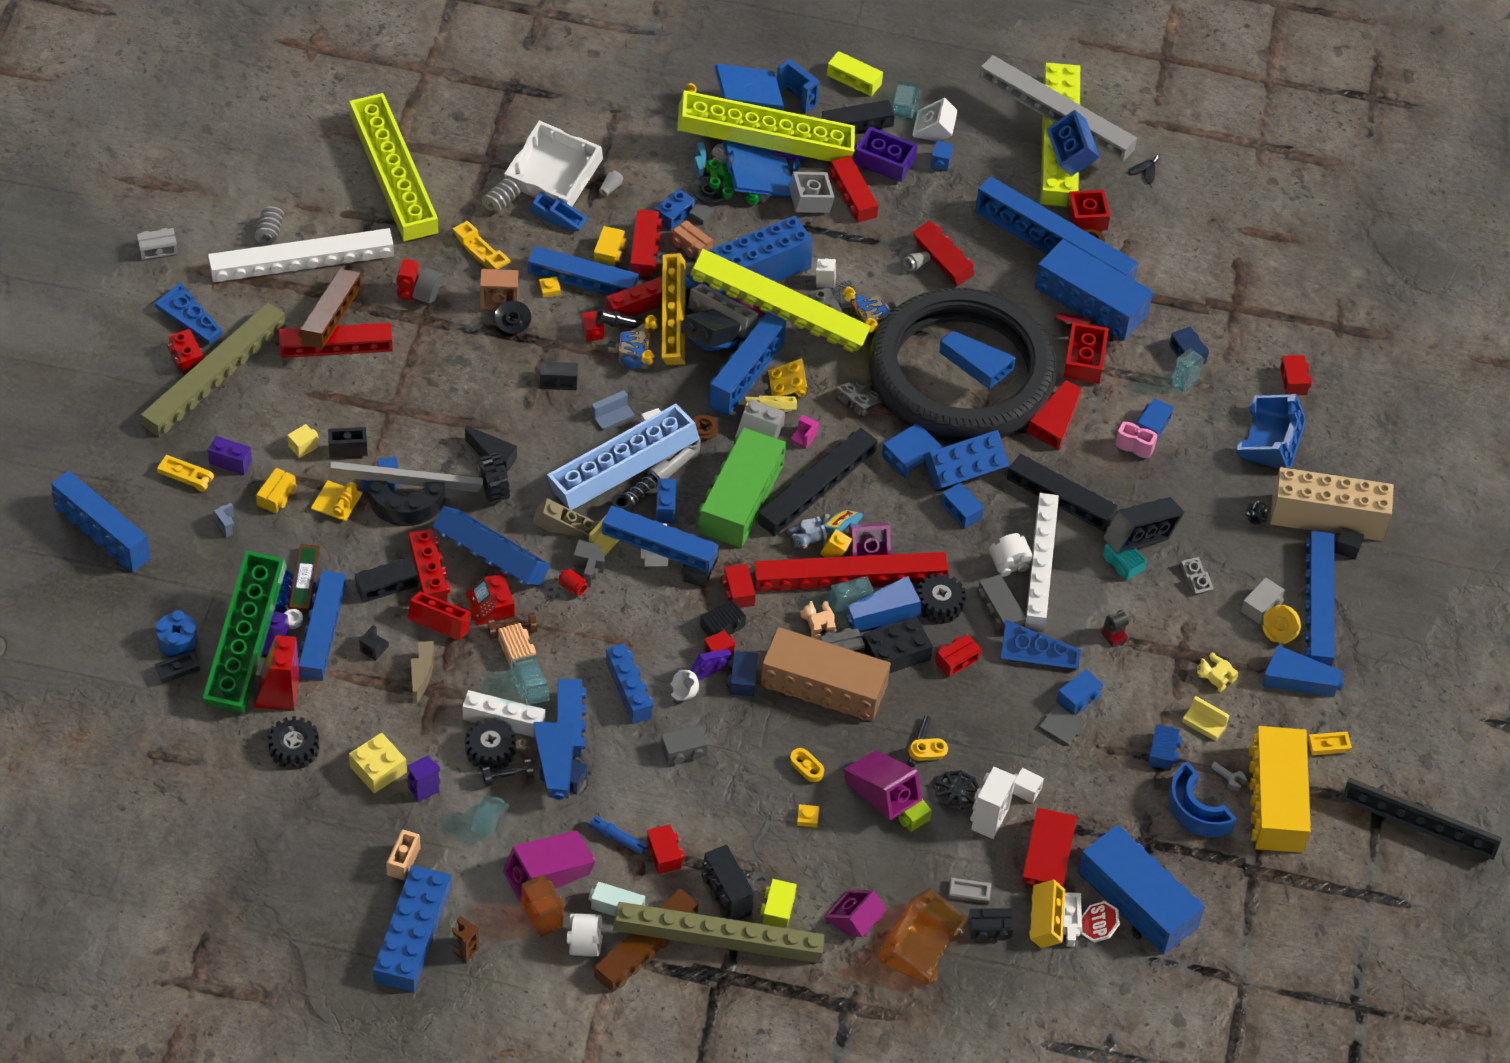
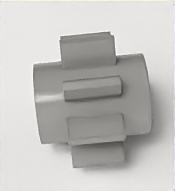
M723 143L722 145L717 144L712 150V155L715 156L713 160L726 164Z

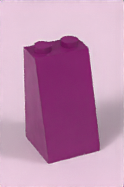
M877 750L844 769L846 784L889 820L922 801L918 771Z
M576 830L513 846L503 873L520 903H523L589 875L595 864V858L588 850L585 840Z

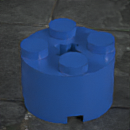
M178 610L164 616L157 622L158 647L165 656L171 658V656H179L195 651L198 641L195 621L189 615Z

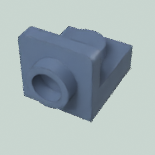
M229 503L214 510L215 523L226 538L233 535L234 526L232 520L234 517L233 505Z

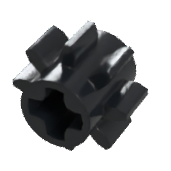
M1255 501L1253 504H1248L1245 516H1248V520L1251 523L1260 524L1262 521H1267L1270 510L1267 509L1265 503Z

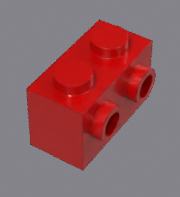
M190 329L169 335L168 351L170 355H174L176 367H180L183 374L188 373L204 359L203 354Z

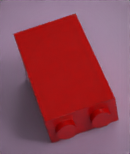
M275 636L259 674L254 708L295 710L300 679L296 637Z
M1037 807L1022 882L1025 885L1033 887V885L1055 880L1063 887L1077 820L1076 815Z

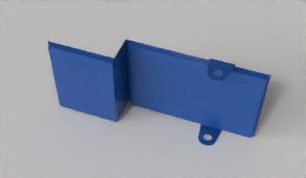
M714 64L723 99L781 111L784 110L774 71ZM722 140L728 172L731 174L735 191L791 198L789 183L793 172H797L799 169L798 159L789 168L787 159L771 154V149Z

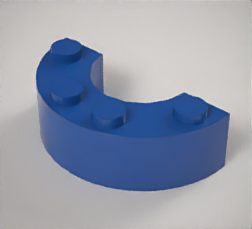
M1188 761L1182 764L1173 777L1168 796L1169 808L1173 817L1186 830L1200 836L1220 837L1232 833L1237 819L1225 805L1209 807L1199 802L1195 798L1193 791L1197 787L1200 775Z

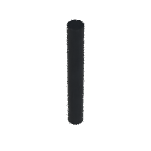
M925 715L923 717L916 740L925 739L931 721L930 716ZM910 756L907 765L915 767L916 760Z

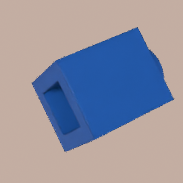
M936 141L930 167L948 171L954 144Z

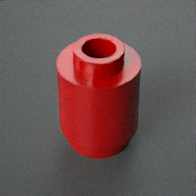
M572 569L564 570L559 575V585L571 594L581 596L588 587L586 580Z

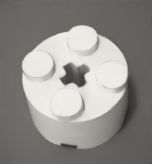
M1018 533L1009 534L1000 538V543L997 545L993 543L990 546L989 553L997 571L1002 577L1010 575L1013 571L1024 572L1029 569L1028 564L1032 561L1033 555L1023 535L1020 537Z
M571 914L570 926H572V931L567 933V943L570 944L569 954L573 956H599L603 935H601V928H603L602 916L597 914Z

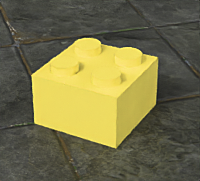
M380 733L349 753L351 769L374 794L407 773L406 758L383 733Z

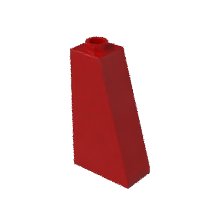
M1065 380L1030 420L1028 433L1060 450L1078 405L1081 388Z

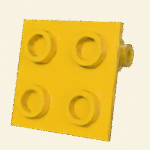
M802 358L768 370L772 396H786L792 393H796L798 397L805 396L807 383Z
M327 480L311 509L347 521L362 492L357 491V485L354 482L343 486Z

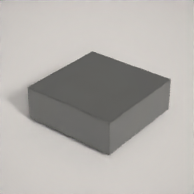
M699 202L689 212V217L704 224L714 214V210Z

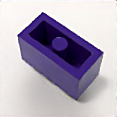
M215 436L208 448L209 464L245 475L252 462L251 447Z
M429 755L407 765L408 788L417 802L439 792V783H441L439 778L440 767L436 761H432Z

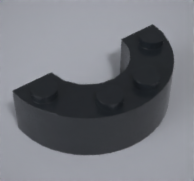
M368 481L369 503L375 514L388 523L399 526L422 524L432 519L441 510L445 501V482H425L424 488L418 494L404 497L393 493L389 489L387 481Z

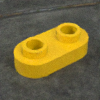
M939 738L919 739L910 745L908 751L909 755L916 761L940 760L947 754L948 746L945 741Z
M797 748L791 752V765L805 779L810 782H818L823 778V765L806 749Z

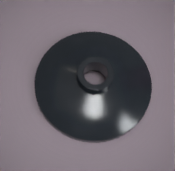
M711 176L696 179L692 184L691 190L698 200L706 203H716L724 199L722 196L724 187L721 180L720 187L712 189L709 186Z
M506 301L495 312L496 325L500 330L508 334L521 333L531 323L530 309L520 301Z

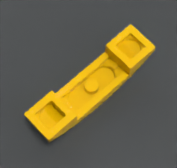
M466 221L453 228L454 234L465 249L485 267L500 269L510 263V259L500 250L496 252L478 235V230L470 222Z

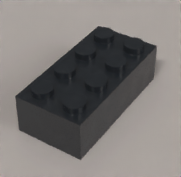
M1171 497L1134 505L1125 509L1122 508L1115 513V518L1107 527V532L1103 538L1117 553L1169 540L1185 512Z

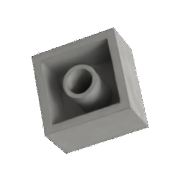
M793 172L789 183V191L795 212L830 213L835 197L827 172Z

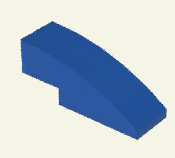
M542 191L529 208V211L544 220L574 231H579L588 219L560 198L555 201Z

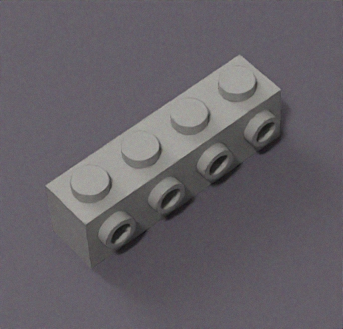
M700 284L690 290L688 308L695 313L715 309L741 324L738 336L742 338L747 337L749 331L756 327L758 320L757 312L704 284Z

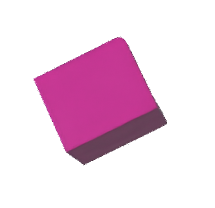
M802 415L799 419L798 429L791 437V442L807 449L818 434L819 423Z

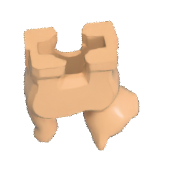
M812 601L800 611L801 618L808 621L809 627L812 630V638H819L822 629L827 630L826 633H836L834 614L827 601L822 604L823 612L816 613Z

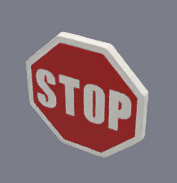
M1106 901L1090 905L1082 915L1081 934L1094 943L1109 939L1120 925L1119 910Z

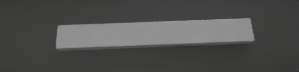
M333 461L329 465L327 476L387 481L388 483L424 486L425 482H445V489L479 492L483 485V478Z

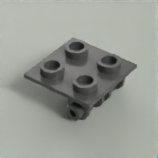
M859 379L836 387L838 399L846 404V406H850L851 410L854 409L853 411L859 416H866L868 413L867 408L883 403L878 393L870 389L865 382Z

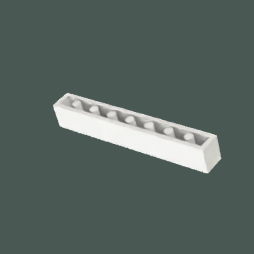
M1044 493L1039 495L1025 627L1030 630L1044 631L1046 623L1059 495Z

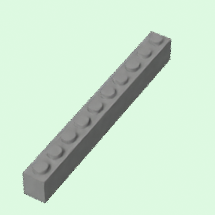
M994 55L981 66L980 80L1055 123L1073 110H1076L1086 118L1095 145L1117 159L1124 161L1135 150L1137 137Z

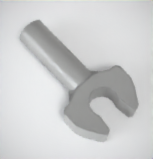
M1217 762L1212 764L1211 769L1228 780L1227 788L1230 790L1240 791L1241 785L1235 781L1246 784L1247 778L1243 772L1231 773Z

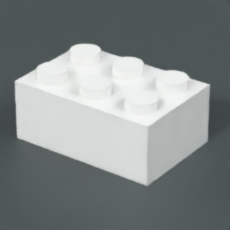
M993 767L990 773H986L982 782L984 784L982 789L978 788L974 799L976 801L972 808L974 811L970 818V821L973 822L971 830L994 839L1010 807L1016 779L1015 775Z

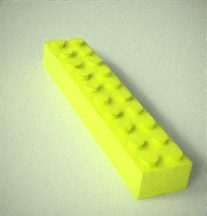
M1046 63L1043 84L1080 105V65ZM1043 116L1040 204L1067 207L1069 192L1078 191L1079 172L1071 177L1060 168L1047 132V128L1055 122Z
M685 90L679 103L678 131L829 162L847 156L852 157L854 153V125Z
M384 93L349 101L351 119L403 241L437 234V215Z
M705 249L701 250L690 273L697 282L703 283L704 281L710 284L709 287L719 291L721 289L726 291V295L732 298L739 297L749 306L754 304L760 307V310L764 313L771 312L786 321H791L799 329L806 328L814 336L820 337L821 335L827 338L829 343L841 344L849 352H857L862 347L871 327Z

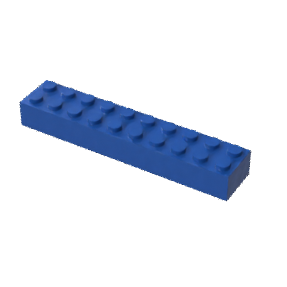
M991 176L978 188L975 213L1046 255L1064 239L1135 280L1139 262L1111 247L1104 241L1092 236Z

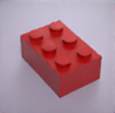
M1072 322L1063 378L1100 384L1109 328Z

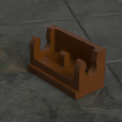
M460 916L457 919L459 931L456 928H452V932L458 937L457 942L461 945V950L453 947V952L467 964L479 950V928Z

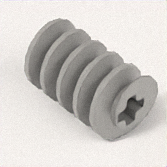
M506 176L505 179L501 180L500 183L482 197L483 206L490 211L499 213L506 205L510 204L512 200L520 195L516 181L512 177Z
M269 206L261 211L254 238L259 244L264 246L272 245L278 239L284 218V212L281 209Z

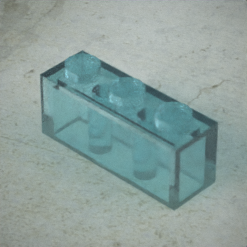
M530 656L512 660L513 668H510V676L514 680L515 688L518 689L520 699L523 698L526 705L550 701L548 683L536 657Z

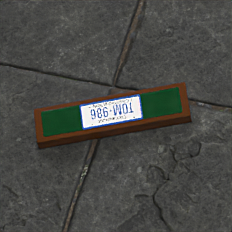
M300 544L289 609H297L300 612L309 613L320 546Z

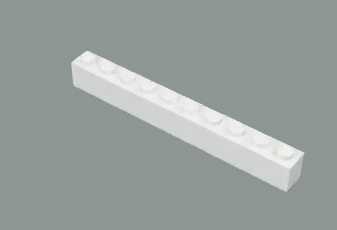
M390 228L212 253L208 254L212 281L222 282L393 257L394 245Z

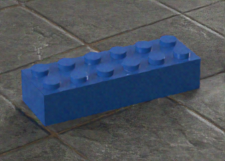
M767 312L764 317L759 318L756 327L749 331L746 340L741 341L738 350L730 355L728 363L722 365L717 377L711 379L708 399H710L709 408L729 417L784 346L786 320L770 312Z
M67 471L51 483L55 509L59 513L66 515L72 524L79 526L85 535L92 537L98 546L105 548L111 557L118 559L124 568L134 572L151 559L147 535L72 472Z
M443 506L433 525L434 528L438 529L437 533L439 535L454 539V544L469 548V553L485 558L484 561L492 566L501 567V572L509 576L510 574L515 576V580L523 585H541L551 567V564L459 509Z
M411 865L373 969L375 983L415 992L452 888L451 874Z

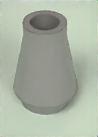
M615 170L609 172L599 192L607 197L612 191L622 185L623 176Z
M927 251L908 254L903 260L905 269L916 271L926 262L930 261V255Z

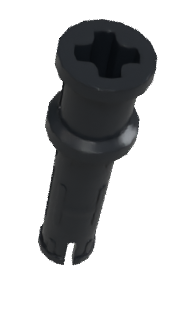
M599 308L596 313L597 324H610L611 327L619 325L635 329L645 323V319L621 315L618 311H605L604 308Z

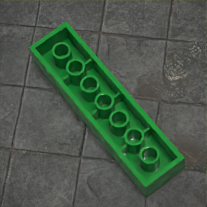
M245 551L203 695L206 706L242 714L245 713L287 567L283 558Z

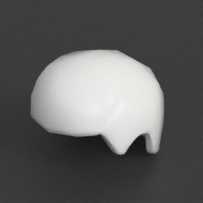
M690 670L678 671L670 683L673 687L671 695L677 701L689 700L696 696L699 690L697 676Z

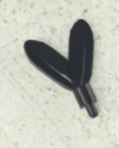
M1159 154L1153 155L1148 161L1133 166L1129 170V174L1137 175L1146 171V182L1148 184L1153 183L1155 179V164L1159 160Z

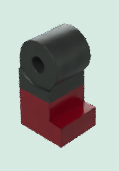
M1119 610L1116 614L1108 615L1104 622L1102 634L1112 647L1127 641L1128 638L1125 629L1129 624V620L1123 610Z

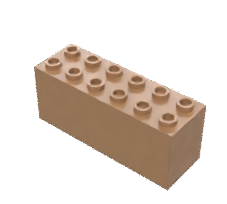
M778 627L763 662L761 686L769 690L782 692L787 696H794L806 702H813L822 707L831 708L843 714H850L862 720L873 722L888 685L891 663Z

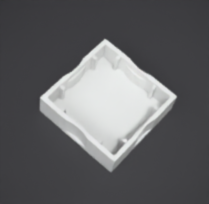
M539 120L527 138L525 146L516 155L504 174L505 177L510 176L516 181L520 192L537 198L542 191L555 201L560 198L572 207L602 161V147L580 137L571 136L561 129Z

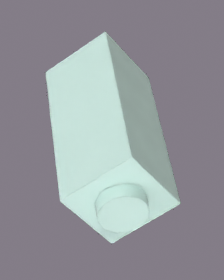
M598 882L596 888H592L589 894L591 909L615 916L618 902L645 906L644 895Z

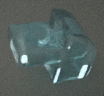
M486 795L476 811L471 830L486 837L493 835L497 830L500 817L508 812L509 804L505 803L501 798H492Z

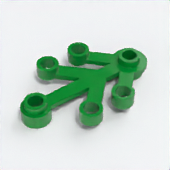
M718 160L707 161L705 169L711 175L710 188L718 189L720 187L719 175L723 178L724 188L722 196L726 199L732 198L733 189L731 184L733 185L731 174L726 172L728 171L727 164H722ZM742 192L745 194L746 203L755 205L759 202L760 194Z

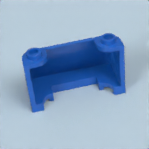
M1297 394L1254 395L1253 402L1249 407L1250 413L1254 417V422L1248 440H1241L1237 444L1236 453L1242 459L1280 470V467L1291 469L1305 426V415Z

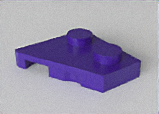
M728 649L699 654L690 671L695 673L698 681L725 668L732 654Z

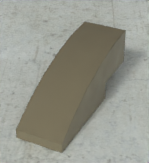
M434 641L418 642L419 658L411 659L413 703L419 701L429 684L434 665Z

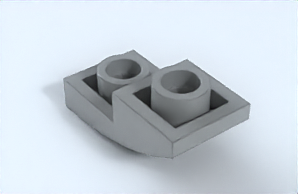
M1199 557L1180 562L1183 574L1195 595L1213 590L1208 572H1204Z

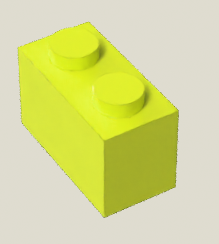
M772 879L771 887L767 886L764 898H767V903H762L760 915L763 916L764 925L788 927L797 884Z

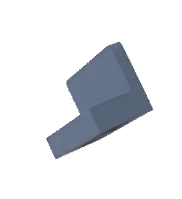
M624 390L593 403L591 408V416L602 431L634 418V413L628 406V395Z

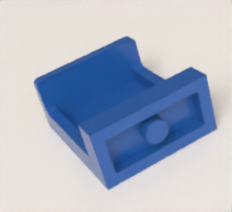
M791 59L781 63L777 68L779 90L781 92L783 89H787L801 100L800 110L806 114L818 105L820 81Z
M915 424L883 443L882 456L885 461L895 468L897 473L907 478L911 469L925 461L923 454L940 449L942 446L922 426Z

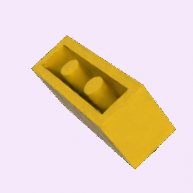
M1055 880L1033 885L1032 912L1030 914L1031 930L1029 935L1030 939L1040 948L1062 943L1065 889Z

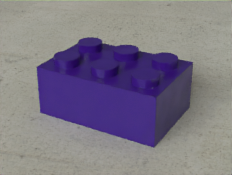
M870 126L855 148L854 163L902 182L916 160L918 145Z

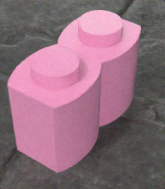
M1122 422L1115 445L1124 451L1133 452L1139 457L1150 458L1155 449L1158 435L1151 430L1139 428L1133 423Z

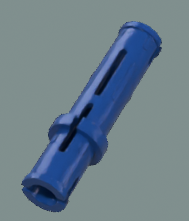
M596 815L593 817L594 820H591L589 827L604 834L605 838L617 841L640 856L644 855L643 851L646 852L648 844L618 829L616 824H610Z

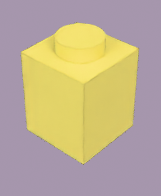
M307 424L287 435L288 447L299 458L318 448V434L314 429H310Z

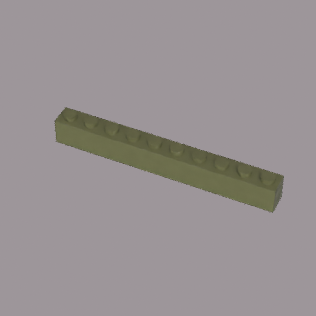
M270 303L264 305L141 414L142 426L158 437L168 432L187 412L194 409L214 388L220 386L223 380L231 376L241 364L246 363L250 356L257 353L266 342H269L279 332V329H284L286 325L285 313Z
M618 902L613 924V931L813 963H818L823 954L824 934L632 903Z

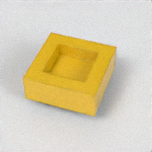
M557 276L539 279L543 298L561 295Z
M799 804L797 826L817 828L819 806Z

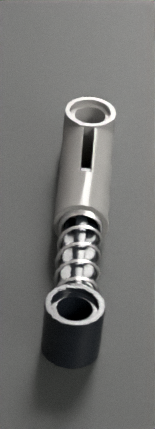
M700 437L696 442L656 463L648 470V476L643 477L641 482H637L635 487H631L630 492L614 495L612 506L630 512L635 502H638L641 496L644 497L647 491L650 492V488L658 485V479H668L687 461L699 456Z

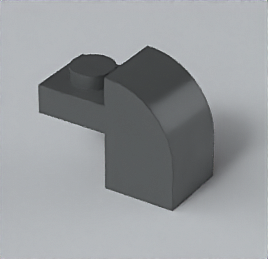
M425 268L416 282L412 297L426 303L434 302L439 287L445 286L448 278L443 277V274Z
M579 540L574 553L573 566L585 569L584 579L590 587L593 579H597L598 572H604V553L597 545Z

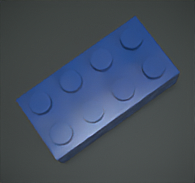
M998 430L923 454L934 490L1010 466Z

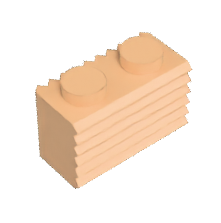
M521 623L498 629V641L510 669L533 663V656L536 655L534 645H529L528 631L522 628Z
M401 830L386 863L388 876L406 880L410 867L413 865L414 860H416L417 853L420 850L419 834Z

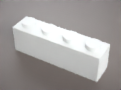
M469 690L462 706L463 720L474 723L480 720L484 723L486 718H489V721H493V718H495L498 723L502 720L505 722V726L509 724L511 731L514 730L515 733L535 737L533 723L545 722V709Z

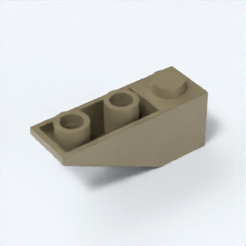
M548 498L536 508L533 520L534 525L549 532L589 538L590 532L597 524V522Z

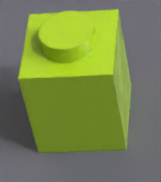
M922 799L921 802L901 813L898 818L901 825L907 827L912 832L930 821L932 809Z

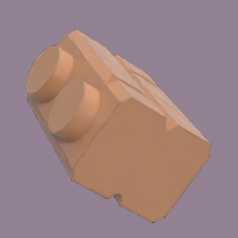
M687 220L672 232L673 245L684 250L690 258L693 257L697 260L702 249L709 250L713 248V239Z

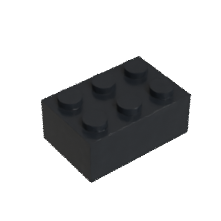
M917 616L863 634L865 655L890 662L889 674L931 660L933 645Z
M726 844L706 852L704 862H702L703 873H701L704 883L708 884L711 888L712 898L718 901L722 916L727 917V919L739 920L752 915L754 892L728 845Z

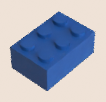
M1073 110L1047 128L1058 164L1071 177L1100 158L1087 120L1076 110Z

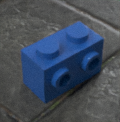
M680 189L669 194L666 200L655 207V211H659V219H662V225L672 231L689 216V212L694 208L695 199Z

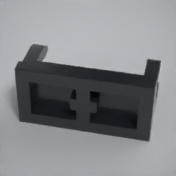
M541 361L540 389L577 390L578 363Z

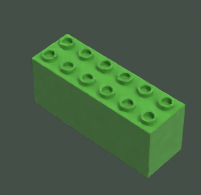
M743 428L741 434L736 435L735 445L733 448L730 447L727 454L728 459L722 462L720 474L715 476L713 488H709L706 494V501L701 503L698 511L701 514L698 520V525H700L699 534L739 548L743 547L758 517L759 510L763 507L784 466L786 447L785 441L747 428Z

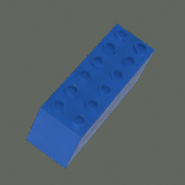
M792 216L707 251L774 282H778L811 268L813 239L798 218ZM703 281V283H700V284H704V285H706V286H708V287H709V285H710V284H708V283H706V282H704V281ZM721 289L717 291L731 299L730 296L726 295V291H723Z
M1064 239L1039 263L1034 287L1055 301L1065 305L1070 310L1084 317L1091 318V321L1099 327L1109 328V332L1124 341L1148 316L1153 291Z
M1116 825L1082 851L1077 873L1112 906L1116 907L1119 913L1163 955L1199 927L1205 908L1203 903L1198 898H1195L1185 885L1180 884L1170 871L1165 870L1155 857H1151L1144 847L1134 841L1130 834L1119 825Z

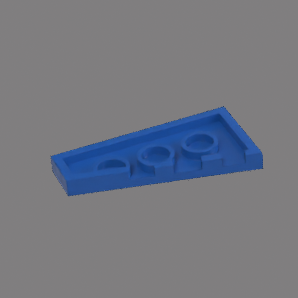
M181 282L155 302L156 309L185 329H190L195 336L208 345L222 335V329L209 314L207 315L204 312L203 307L194 300L190 292L186 291Z
M1005 620L1000 659L1079 669L1081 649Z

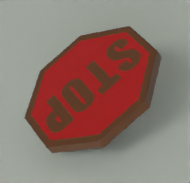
M1058 313L1054 316L1055 320L1065 323V328H1071L1072 322L1091 325V318L1078 314Z

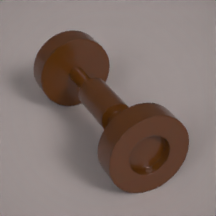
M528 613V621L520 622L521 626L529 625L531 633L537 632L535 613ZM488 619L487 625L490 639L497 638L496 630L499 628L517 624L519 621L495 626L494 619Z

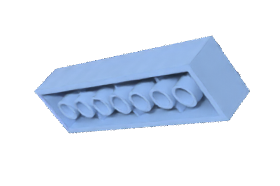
M674 404L547 474L551 490L568 509L573 510L699 440L696 424L677 404Z

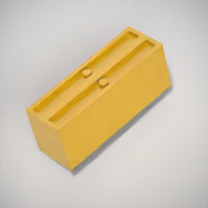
M1258 726L1257 733H1253L1252 744L1249 746V756H1252L1249 772L1253 773V778L1250 780V790H1253L1250 806L1254 807V812L1251 813V824H1254L1251 840L1255 841V849L1303 853L1311 832L1307 732L1304 729Z

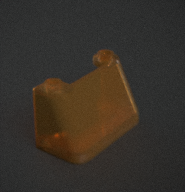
M929 888L913 897L906 905L880 950L877 960L925 985L928 983L932 984L939 976L937 973L938 967H936L939 958L950 939L955 935L959 936L966 928L964 924L968 917L933 889Z

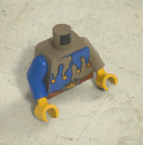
M846 287L842 292L846 295L845 300L851 301L850 315L852 318L871 326L866 337L873 335L884 318L896 308L893 301L885 304L880 296H860L851 287Z
M649 315L646 317L645 323L630 331L622 332L620 342L609 341L608 352L619 353L618 362L632 370L636 368L648 369V365H651L653 362L651 358H654V354L649 350L651 333L649 328H657V319L653 315Z

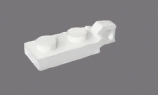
M1065 892L1063 935H1066V946L1074 947L1076 936H1080L1082 929L1081 893Z

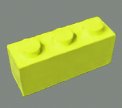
M839 51L830 60L827 68V76L871 97L882 84V71Z

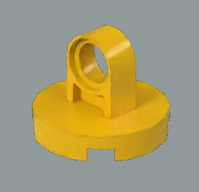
M1276 605L1268 609L1263 616L1264 625H1262L1265 635L1271 641L1286 644L1298 636L1301 628L1300 618L1291 607Z

